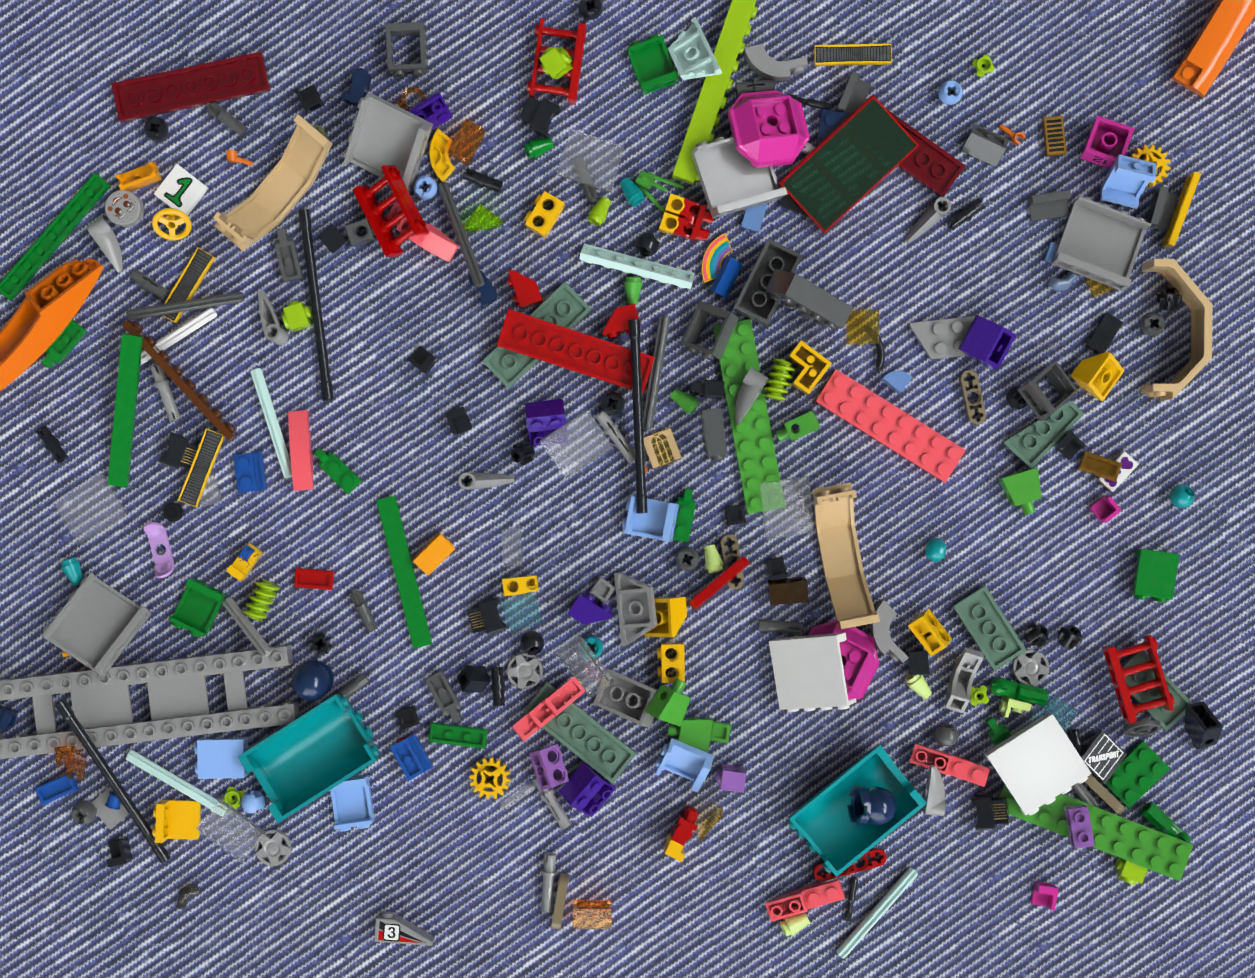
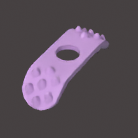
M146 523L144 531L149 539L155 563V576L159 579L167 577L174 570V560L167 532L160 523ZM159 544H163L166 548L163 555H159L156 551V547Z

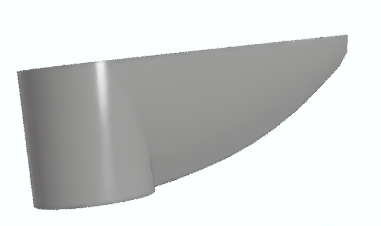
M940 197L934 201L912 227L905 240L910 243L933 227L950 211V200ZM940 204L944 206L941 211L938 210Z
M102 216L86 228L116 271L120 273L123 270L120 246L111 226Z
M264 290L258 291L259 310L264 335L273 343L283 345L287 342L289 334L280 326L277 314Z
M753 368L746 374L737 396L735 406V422L737 424L742 422L768 381V377Z
M466 472L461 474L458 479L460 487L466 490L491 488L515 482L514 476L482 472ZM466 476H470L469 479L473 480V482L469 484V487H467L466 484L463 483V480L466 479Z
M931 764L924 794V800L927 804L923 806V814L944 816L946 806L944 783L937 767Z

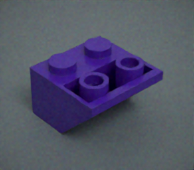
M439 91L432 93L406 109V111L432 123V130L453 118Z
M976 315L958 349L985 366L999 369L1016 335L1006 328Z
M563 399L525 403L526 422L532 446L569 442Z
M580 592L568 615L582 624H589L611 619L613 612L611 611L612 607L606 603L601 602L599 604L594 601L596 597L592 594Z
M583 762L558 792L571 806L592 817L612 795L616 787L591 766Z

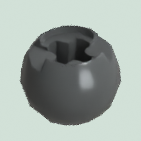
M1156 312L1146 313L1140 321V329L1148 336H1157L1165 327L1164 318ZM1153 320H1154V322H1155V323H1154V326H1155V327H1152V328H1151V327H1150V325H1151V322H1150V321H1153Z
M692 547L681 548L675 557L677 566L684 571L695 569L700 559L698 552ZM684 554L692 555L693 558L690 560V564L682 562Z
M942 724L941 727L938 726L935 729L934 737L939 745L952 746V744L958 741L959 734L955 726Z
M82 800L74 805L71 816L77 824L87 825L96 818L97 809L90 801Z

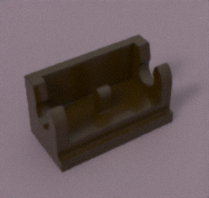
M805 577L767 580L770 605L809 602L808 582Z

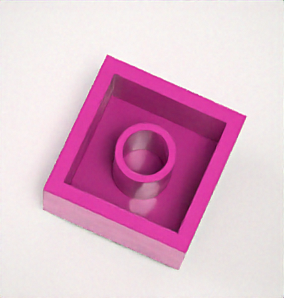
M1097 116L1092 123L1080 159L1111 169L1118 154L1125 156L1135 128Z

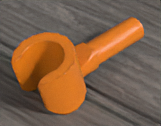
M1003 124L999 127L1011 137V142L1014 145L1021 144L1017 140V136L1021 139L1026 138L1024 133H1015Z
M227 150L226 158L229 162L253 165L252 161L237 157V151Z

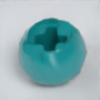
M1179 484L1172 488L1169 498L1176 507L1186 508L1193 503L1195 494L1188 485Z
M939 538L930 539L926 544V557L933 562L942 561L946 555V544Z
M588 635L581 640L579 651L587 659H596L603 652V643L597 636ZM588 643L596 644L594 652L592 650L587 651Z

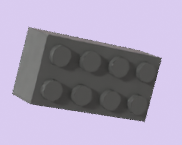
M768 238L732 310L767 327L779 304L778 301L771 298L772 294L765 291L775 270L794 273L803 255Z
M775 270L765 290L772 294V299L778 302L784 301L786 307L792 310H799L801 316L808 319L811 317L815 319V324L822 327L827 326L831 329H835V327L844 328L853 309L850 305L796 273Z

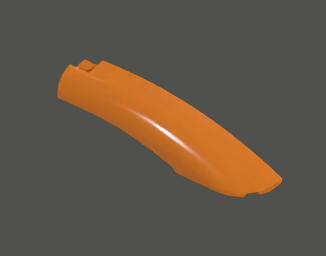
M1217 0L1204 25L1170 79L1204 98L1255 17V0Z
M86 258L85 261H78L77 259L69 261L55 269L24 293L26 295L25 299L0 331V391L27 370L67 327L85 302L104 268L98 261Z

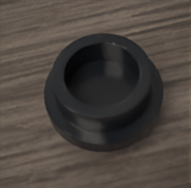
M169 503L164 508V516L168 521L176 522L183 517V508L178 503Z

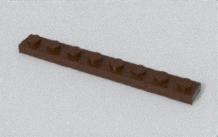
M127 320L122 324L129 334L143 336L142 348L228 441L233 440L238 435L235 432L236 428L229 421L226 422L222 418L223 414L221 411L209 404V398L203 393L200 394L195 389L197 387L191 379H186L182 375L184 373L177 364L173 365L169 361L170 356L164 350L160 351L156 347L157 342L150 335L146 336L142 331L144 328L137 321L133 322V320Z

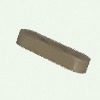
M966 370L959 376L968 421L973 425H979L986 419L980 383L975 371ZM967 374H969V376H973V380L970 381L971 387L975 386L976 389H969L966 391V388L969 387V382L964 381V378L967 377ZM970 392H974L978 396L975 403L968 401L967 397ZM979 404L980 408H976L977 414H981V417L978 418L977 422L976 419L972 418V415L975 414L974 408L970 409L969 406H976Z
M731 534L724 535L720 541L725 571L729 568L727 559L730 556H735L737 560L741 558L738 540ZM728 537L734 540V544L731 547L732 551L736 549V554L729 553L725 555V551H729L728 546L724 545ZM743 571L736 576L741 579L737 586L730 582L727 583L730 588L739 589L743 586Z
M1091 774L1088 776L1084 783L1112 811L1120 816L1126 808Z
M560 873L551 925L552 929H561L570 874Z

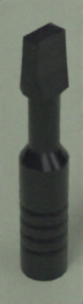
M788 94L793 99L807 106L829 110L830 103L810 98L804 99L797 97V95Z
M851 877L845 921H851L852 907L856 897L858 878Z

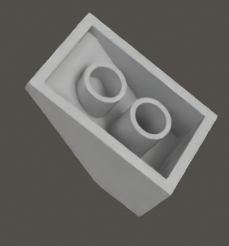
M607 668L593 704L640 726L650 728L654 716L645 711L658 689Z

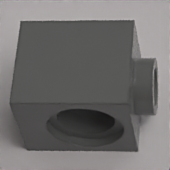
M367 218L345 226L350 242L354 247L376 240ZM361 228H366V235L359 237L358 231Z

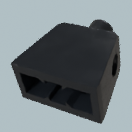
M1204 701L1186 705L1185 731L1192 739L1193 746L1196 749L1202 750L1205 747L1217 744L1223 726Z

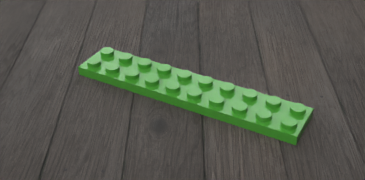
M751 319L737 321L724 353L719 360L722 380L725 381L724 391L747 514L784 508L785 502L766 399L762 395L764 394L763 389L740 424L735 422L736 400L743 380L751 368L760 372ZM723 324L713 326L715 341Z
M1003 783L998 798H1007L1009 815L1069 838L1064 806L1084 804L1088 806L1095 846L1091 847L1181 881L1193 844L1065 794L1057 795L1055 801L1048 805L1043 804L1035 814L1024 815L1020 810V806Z

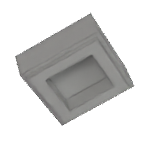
M600 577L589 593L606 603L615 590V586Z

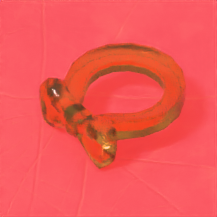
M416 87L406 89L402 94V99L398 100V105L404 110L408 109L411 106L406 104L407 95L414 92L419 94L422 100L425 98L422 90Z

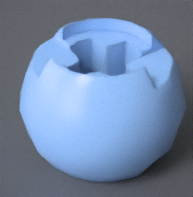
M950 80L941 84L938 94L941 102L946 105H953L960 101L963 90L958 82ZM952 89L954 93L949 96L947 93Z
M430 176L417 178L413 186L415 195L422 200L433 198L438 188L436 181ZM427 183L430 188H427V192H424L421 187H424V184Z
M251 791V793L244 794L241 798V806L247 813H256V810H263L266 804L265 796L261 791Z

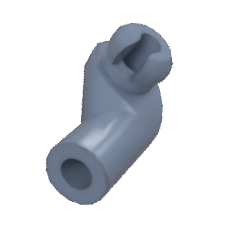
M1070 271L1064 279L1053 277L1049 280L1048 284L1055 291H1065L1078 277Z

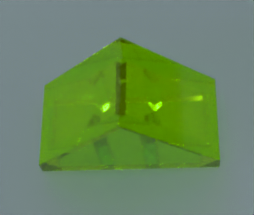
M479 204L464 225L466 232L504 227L502 219L481 204Z

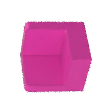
M1103 495L1088 507L1096 518L1104 523H1107L1122 511L1110 495Z
M1034 881L1031 903L1046 906L1050 910L1055 911L1059 888L1052 883Z

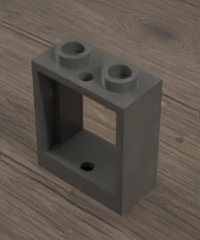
M425 23L385 24L387 68L390 75L404 77L405 74L423 76L424 73H428ZM420 35L421 63L394 65L392 37Z
M699 301L681 343L687 347V351L693 354L700 352L704 358L720 360L739 317L730 311ZM708 315L724 320L712 350L696 345Z
M1056 361L1045 366L1017 389L1040 421L1052 415L1079 392ZM1044 375L1061 396L1053 404H1051L1036 383Z
M722 408L702 410L700 414L706 458L711 457V461L724 459L723 455H727L728 452Z

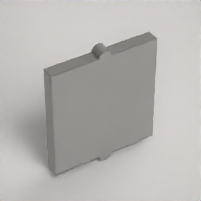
M109 787L104 792H100L99 796L91 803L97 809V815L112 830L118 823L125 821V817L129 814L122 803L119 810L110 809L105 806L109 792L113 791Z

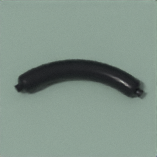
M865 325L863 327L864 331L872 338L877 349L875 367L879 371L883 368L885 360L884 345L878 333L871 326Z

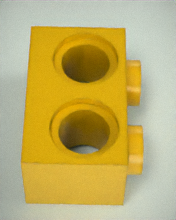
M544 191L542 195L539 194L534 202L536 205L534 210L527 213L524 221H526L525 225L528 229L546 239L563 211L565 203ZM545 202H552L554 204L551 210L544 209L543 205ZM542 218L544 223L542 226L537 227L533 224L534 220Z
M930 609L916 616L908 625L931 657L946 648L952 640Z
M684 642L661 643V647L657 648V659H661V667H657L658 678H661L662 683H674L676 678L685 682ZM669 648L675 649V657L668 658L665 655L666 650ZM668 668L676 669L677 672L674 677H668L665 674Z

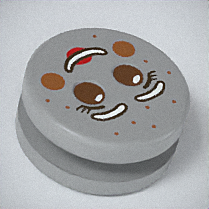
M117 190L107 198L105 213L113 223L121 227H133L144 216V204L134 193L128 190Z

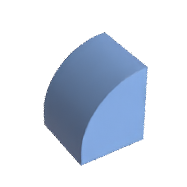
M893 371L884 375L880 380L896 393H901L913 377L903 371Z

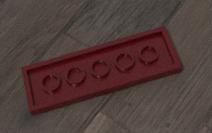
M872 107L862 114L851 128L861 141L889 161H892L907 147ZM887 110L919 145L898 167L939 197H944L965 168V165Z

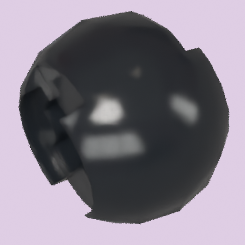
M601 0L580 1L579 12L585 19L594 20L602 14L603 4ZM593 4L594 9L588 11L587 5L591 6Z
M152 117L145 122L144 132L150 140L161 141L167 137L169 128L164 119ZM156 125L158 126V128H157V129H158V132H157V133L154 132V131H155V128H154V127H155Z
M642 233L636 239L635 247L642 256L650 257L657 253L659 241L651 233Z
M1018 385L1008 390L1006 401L1011 408L1021 410L1028 406L1023 397L1019 400V403L1018 400L1014 399V396L1017 394L1021 396L1017 390L1021 386Z
M611 391L603 395L600 405L606 414L615 416L623 411L625 401L621 394ZM611 398L613 401H618V403H616V408L614 409L612 406H607L609 404V399Z
M529 631L523 634L520 640V647L528 655H536L542 651L544 639L540 633Z

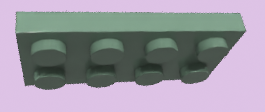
M983 585L952 605L979 650L984 652V657L993 671H996L1027 651L986 586Z
M1144 651L1137 652L1121 667L1127 668L1150 661ZM1153 669L1128 675L1125 678L1126 685L1131 687L1154 680ZM1164 673L1169 693L1174 697V710H1166L1162 705L1146 710V712L1154 720H1159L1161 728L1167 732L1185 715L1186 705L1193 703ZM1158 687L1132 694V697L1139 704L1161 698Z

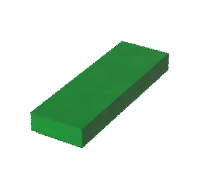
M431 722L428 742L485 749L488 729Z

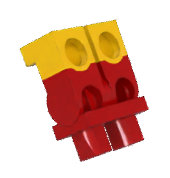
M670 193L658 232L672 234L693 242L696 240L707 241L710 231L700 228L702 221L712 224L714 218H712L710 210L706 209L707 206Z
M687 805L684 813H678L677 821L663 846L664 854L680 862L683 861L685 857L683 847L686 841L692 837L693 831L696 832L698 828L696 820L699 813L697 809Z

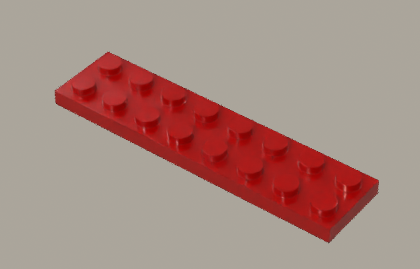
M508 309L496 346L632 390L631 351L629 348ZM640 352L643 393L655 357Z

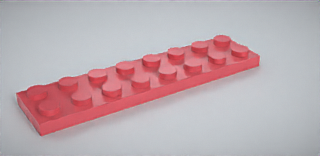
M837 369L834 370L815 401L944 483H946L966 451Z

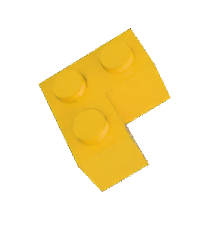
M802 340L799 341L787 357L802 368L791 385L806 396L809 395L832 363Z

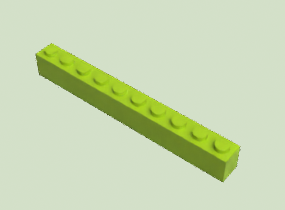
M732 0L714 52L722 74L706 76L672 174V179L693 186L695 181L699 182L700 180L691 152L701 142L707 141V144L713 142L715 134H712L713 127H718L721 118L718 115L720 108L724 109L727 98L724 97L725 92L731 89L733 80L730 79L732 72H737L740 63L736 61L738 54H743L746 45L743 43L744 37L749 36L752 25H749L750 19H755L758 7L755 6L756 0Z

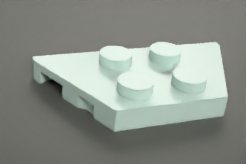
M694 17L691 20L692 25L687 31L683 30L678 39L668 48L683 80L722 74L698 20Z

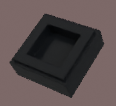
M744 504L724 506L727 525L746 523Z
M415 705L396 711L401 730L420 724Z

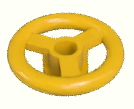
M174 208L159 210L152 219L154 231L160 237L167 240H181L188 236L192 228L190 218L184 212ZM158 221L166 225L169 229V234L159 228ZM185 223V230L176 235L175 229L178 225Z

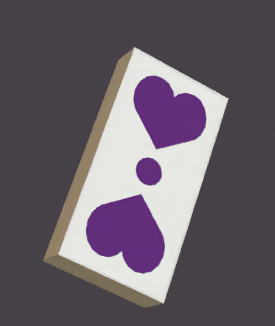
M1125 451L1114 460L1123 463L1116 482L1101 477L1097 479L1110 492H1114L1139 465Z

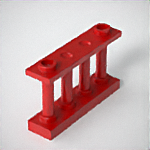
M540 18V24H536L535 36H538L532 81H528L527 92L530 93L531 97L535 98L536 92L564 95L565 98H568V104L576 105L587 31L586 24L579 23L578 29L571 31L545 27L544 18ZM544 35L571 38L573 41H576L575 48L571 50L565 49L573 60V68L563 75L571 79L570 86H566V88L537 84L538 73H545L540 65L539 58L546 49L550 48L542 46Z
M383 165L381 169L385 175L371 187L357 186L353 189V192L385 256L397 257L403 253L400 247L402 242L413 234L415 236L428 235L429 231L400 176V171L395 165ZM389 183L393 193L381 203H378L375 193ZM397 200L402 210L387 221L383 210ZM406 217L410 227L395 237L392 227Z
M1148 634L1142 635L1143 643L1120 650L1111 645L1102 647L1123 720L1128 723L1136 722V715L1139 712L1162 705L1166 710H1174V697L1169 693L1156 650L1158 649V643L1152 635ZM1147 650L1150 661L1127 668L1121 667L1119 662L1121 657ZM1153 669L1154 680L1131 687L1126 685L1125 678L1128 675ZM1158 687L1161 698L1138 705L1132 704L1130 699L1132 694Z

